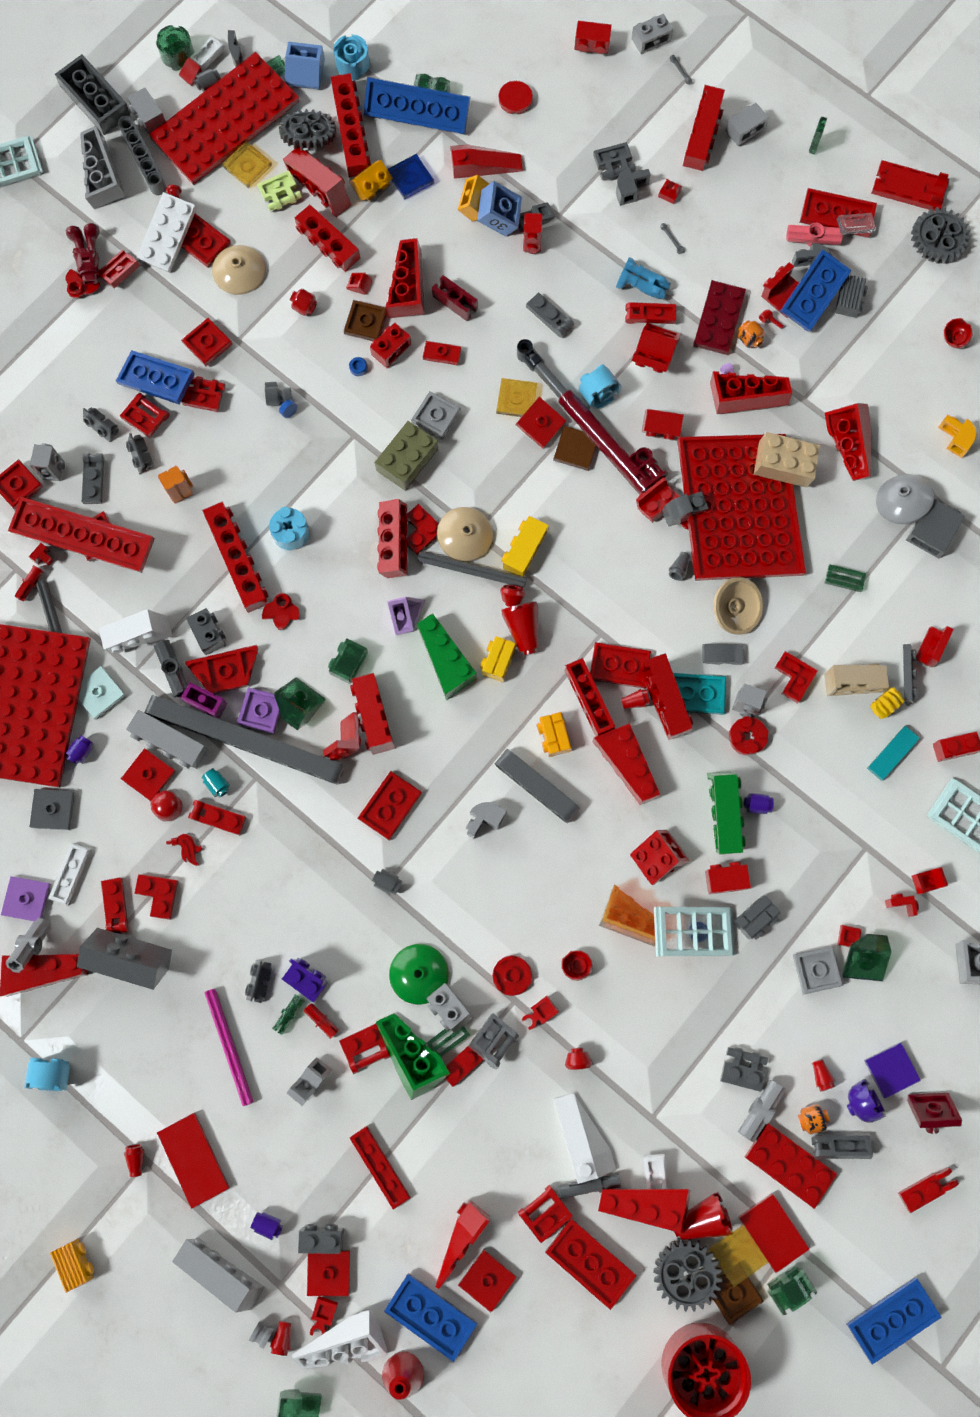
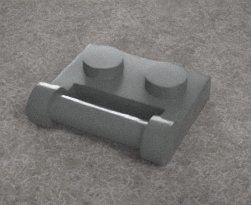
M492 1013L468 1046L487 1061L490 1067L497 1069L501 1064L500 1060L512 1043L517 1041L519 1035ZM504 1033L507 1038L493 1056L490 1052Z

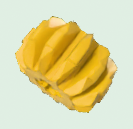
M890 688L875 699L870 708L876 716L884 719L895 712L904 703L905 699L895 688Z

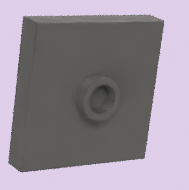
M34 789L29 827L70 830L75 792Z

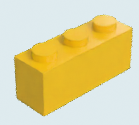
M528 516L526 521L523 520L518 529L520 530L518 536H514L510 543V546H512L510 551H506L502 557L503 569L524 577L548 533L549 525L531 516Z

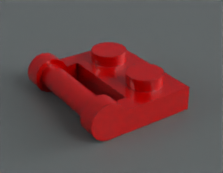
M138 393L120 414L122 420L148 438L170 416L168 411L162 410L151 403L142 393ZM142 404L155 413L157 417L153 418L138 406Z
M376 1023L339 1040L353 1075L372 1063L383 1058L385 1060L390 1058ZM379 1045L381 1051L355 1062L354 1056Z
M550 1185L526 1208H521L517 1212L540 1243L544 1242L573 1217L572 1213ZM551 1197L554 1203L532 1221L529 1215Z

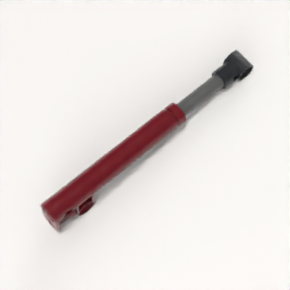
M522 339L518 342V360L524 362L531 371H535L559 398L558 403L639 495L651 488L656 481H660L668 475L667 470L663 471L658 466V462L653 457V453L649 448L642 447L632 455H629L586 405L576 397V394L572 390H567L544 364V359L533 348L532 342L528 339ZM644 456L648 460L643 461L639 457Z

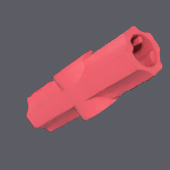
M813 223L810 226L788 225L786 240L788 242L806 243L808 246H811L812 243L840 245L843 230L842 228L823 227L820 223Z

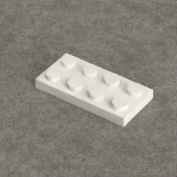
M163 192L136 259L170 273L197 207L192 203Z

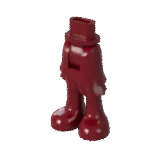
M88 223L84 226L83 230L87 242V249H85L82 230L77 226H69L65 231L67 238L75 244L72 253L79 276L84 285L96 284L97 277L99 276L100 258L96 252L95 242L100 234V228L94 223Z

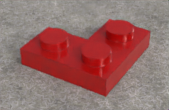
M417 504L407 513V520L416 528L407 537V546L416 555H419L421 551L437 538L439 523Z
M784 651L774 669L790 678L781 694L797 704L818 672L815 668Z
M138 874L134 894L153 897L150 917L171 920L178 880Z

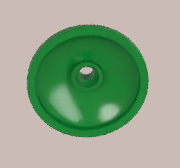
M425 944L410 945L399 951L394 957L389 970L390 984L396 995L405 1002L415 1005L429 1003L427 998L444 983L447 985L449 979L448 965L443 955L435 948ZM416 970L422 972L420 978L415 977L414 973Z

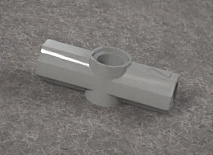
M37 918L25 935L17 937L15 949L6 961L7 968H10L13 972L20 973L31 957L41 952L42 941L51 929L50 923L42 918Z
M770 1080L760 1097H757L750 1106L749 1114L738 1132L754 1143L764 1125H767L776 1112L775 1108L785 1094L786 1089Z

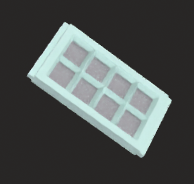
M25 136L0 144V187L43 173L32 136Z
M951 778L927 814V817L980 853V796L959 781Z
M654 907L656 956H735L732 907Z

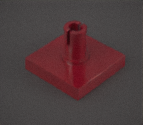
M949 1093L908 1094L907 1102L919 1127L925 1128L928 1133L933 1134V1131L935 1134L939 1133V1127L962 1126V1118Z

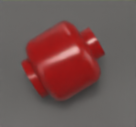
M303 288L299 289L298 292L294 291L290 297L292 302L291 308L303 316L311 315L318 303L315 295Z

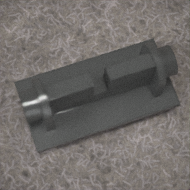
M90 407L88 410L83 408L84 423L94 429L99 436L111 442V435L119 432L118 426L110 419L103 421L105 415L96 408Z
M129 433L126 448L132 454L133 466L141 474L143 468L150 470L153 468L154 463L149 452L142 453L148 450L144 438L141 435H135L133 438L132 434Z
M256 960L255 964H252L250 969L251 982L247 984L245 989L246 1000L253 1001V997L255 998L254 1002L262 1003V1000H265L268 986L261 984V981L269 982L272 963L264 962L262 966V961Z

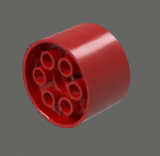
M702 1322L685 1325L669 1338L663 1350L661 1367L666 1386L678 1409L687 1417H735L748 1400L751 1390V1373L747 1360L733 1339L721 1328ZM710 1338L716 1339L715 1343L709 1348ZM697 1341L704 1342L701 1350L694 1349V1344ZM688 1344L691 1348V1351L689 1353L688 1351L683 1349ZM718 1349L724 1350L721 1358L714 1357V1353ZM686 1355L688 1357L687 1363L679 1364V1357ZM737 1360L738 1367L725 1366L726 1363ZM705 1368L709 1371L707 1377L703 1376ZM672 1371H683L679 1376L672 1377ZM723 1372H727L728 1377L726 1380H718ZM686 1378L692 1379V1384L689 1387L682 1386V1381ZM705 1387H712V1392L709 1395L702 1394ZM720 1387L728 1393L724 1399H721L717 1392ZM695 1391L698 1393L696 1405L690 1403Z

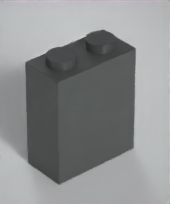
M934 499L932 509L924 518L915 523L906 541L939 559L945 553L965 516L959 510L944 505L941 500Z

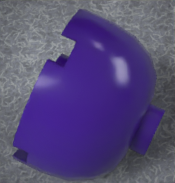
M864 1079L853 1085L849 1090V1104H847V1108L852 1116L856 1115L861 1121L872 1123L886 1117V1114L882 1113L885 1110L874 1089H868L867 1086L870 1083Z

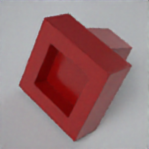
M666 179L658 197L674 204L682 190V186Z
M41 542L29 555V558L37 565L41 561L48 566L53 562V559L47 555L50 550Z

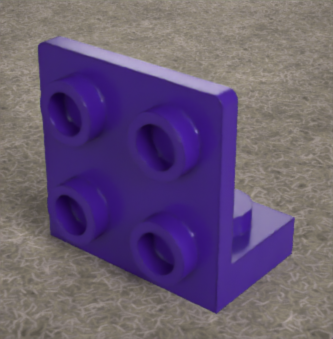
M291 958L289 962L292 965L282 977V980L314 1003L328 984L325 980L326 976L318 970H310V964L305 960Z

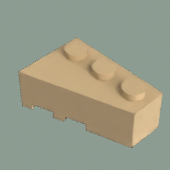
M878 663L869 665H833L824 674L827 696L885 692L889 688L886 665H879Z

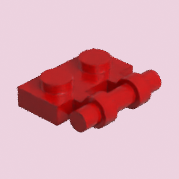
M200 376L193 377L190 384L194 386L188 387L181 401L182 405L218 412L222 394L216 391H224L226 384L215 379L211 381ZM202 386H203V387H208L209 390H205V389H201V388H202Z

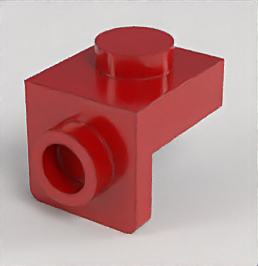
M942 867L911 876L918 895L948 886Z
M903 893L891 895V899L885 900L886 908L906 905L908 917L918 915L919 904L915 900L914 895L903 897Z

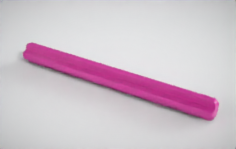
M215 989L207 990L205 997L243 1106L253 1103V1098Z

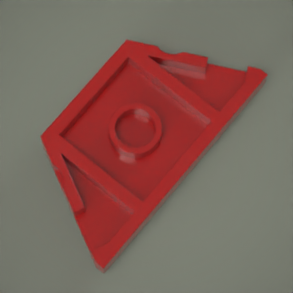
M253 645L185 661V664L207 691L213 694L249 686L258 653V646Z

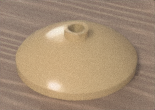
M234 245L222 250L212 265L213 278L218 287L234 295L247 294L255 290L265 277L266 268L262 256L255 249L245 245Z
M458 507L450 510L442 517L437 528V539L441 549L446 555L455 560L463 562L477 560L488 551L492 542L493 532L490 522L481 512L473 508ZM468 528L470 532L465 533L463 529Z
M731 578L719 587L714 598V614L723 630L735 635L746 634L753 630L760 621L763 611V600L759 589L752 581L746 578Z

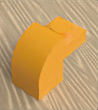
M947 414L938 427L953 437L946 449L961 458L967 453L976 439V429L969 419H966L962 424L957 418Z

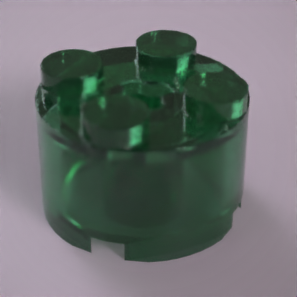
M168 25L158 32L156 45L162 62L172 68V70L179 71L186 60L195 53L188 31L182 26L178 28Z
M795 1265L784 1272L786 1276L782 1279L776 1277L767 1283L769 1287L767 1292L782 1315H787L785 1310L789 1308L793 1312L812 1299L811 1293L817 1294L816 1288L803 1268L795 1267Z

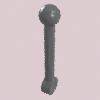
M671 55L670 61L675 64L683 75L686 84H691L692 79L686 75L678 64L675 55Z
M662 223L660 225L661 230L666 232L676 246L677 253L682 254L684 247L679 246L667 229V224Z

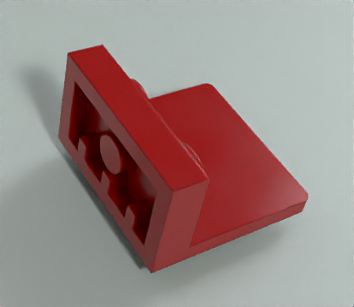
M656 830L630 853V856L651 885H655L675 866H684L690 861L668 830Z

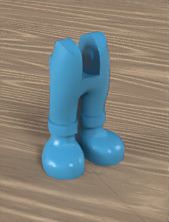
M629 257L616 288L622 289L626 284H631L632 287L637 288L648 296L664 300L666 296L665 290L670 288L671 283L664 276L642 265L638 266L635 260Z

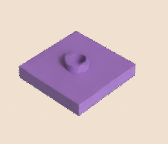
M248 687L237 724L275 734L285 697Z
M10 876L1 915L30 921L42 918L51 884Z

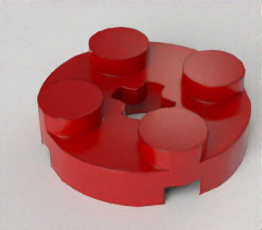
M745 716L738 719L729 730L730 744L741 755L757 754L766 746L769 732L760 720ZM744 732H751L753 740H745Z

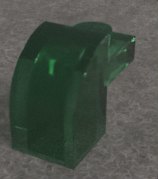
M299 1389L281 1391L276 1417H319L321 1393L300 1392Z

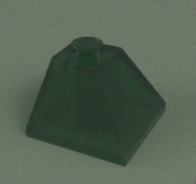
M297 677L274 693L282 719L297 731L310 721L326 700Z
M866 934L851 944L842 974L843 978L883 982L892 952L888 936Z

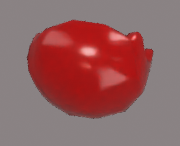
M963 318L952 319L944 328L945 342L953 348H963L972 339L971 325L965 322Z
M161 791L151 800V811L161 821H173L182 812V801L171 791Z
M581 950L570 951L562 958L561 969L565 976L571 980H583L592 971L593 964L591 958Z

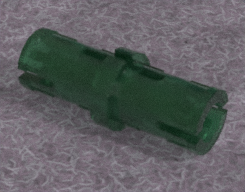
M294 994L286 1009L283 1008L281 1011L282 1015L272 1027L274 1031H277L280 1025H282L277 1032L280 1035H283L290 1022L295 1020L296 1013L305 1002L303 998H300L298 1003L295 1004L300 997Z

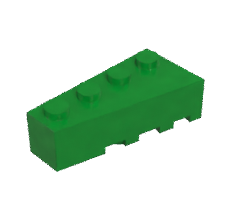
M433 613L417 623L424 646L447 700L476 680L477 673Z
M731 771L707 773L708 780L712 779L709 796L712 802L714 801L711 813L713 821L717 823V825H713L716 852L719 855L743 853V847L746 846V842L741 828H744V818L740 816V808H743L742 797L739 796L741 778Z

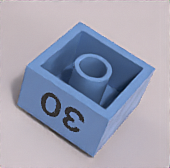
M493 181L481 190L477 221L507 236L518 228L522 196Z

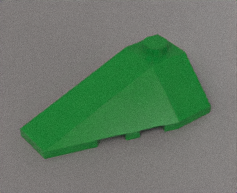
M395 1013L376 1021V1025L400 1080L411 1100L429 1092L450 1074L440 1055L435 1051L433 1052L424 1040L419 1039L411 1031V1028Z

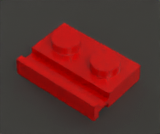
M122 249L98 271L99 277L115 289L140 264Z

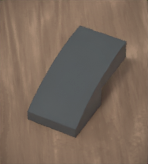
M228 30V45L234 66L236 67L243 62L241 48L238 46L235 30Z
M549 203L534 205L531 211L520 213L518 228L521 233H524V214L526 213L542 214V225L553 220L555 215Z
M703 644L702 661L706 664L715 665L723 663L733 665L744 664L743 645Z

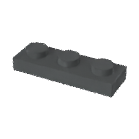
M903 644L904 701L906 704H914V698H917V687H913V680H917V670L913 668V661H916V650L912 649L911 644Z

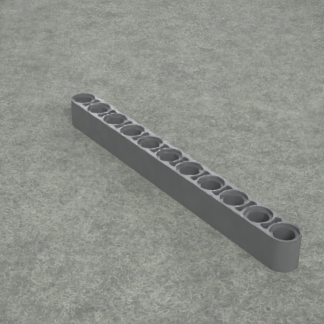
M151 695L144 712L151 717L338 785L345 768L344 765L155 695Z

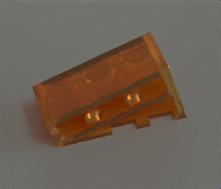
M614 884L599 926L655 947L654 914L640 906L631 896L626 895Z

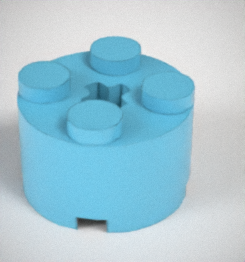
M351 34L352 37H346L345 35L340 37L334 44L336 69L341 75L351 73L352 80H357L369 69L368 47L362 37Z
M602 364L590 374L586 373L580 378L579 392L591 408L594 409L596 407L600 409L614 400V394L616 392L619 394L622 386L610 369Z
M282 507L271 517L269 530L275 543L284 550L299 549L307 543L309 527L304 515L294 508Z
M30 1058L24 1088L67 1091L70 1071L69 1061L51 1059V1062L42 1058Z

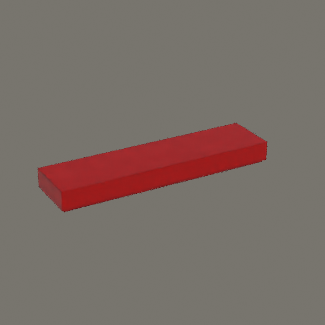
M365 1126L349 1137L392 1209L394 1210L410 1199L411 1196L368 1126Z

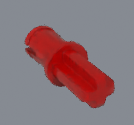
M33 565L26 578L22 579L23 583L17 590L15 597L24 602L31 590L36 588L35 584L44 571Z
M310 1003L304 1009V1012L316 1024L315 1027H319L329 1039L339 1031L327 1018L328 1015H324L313 1003Z

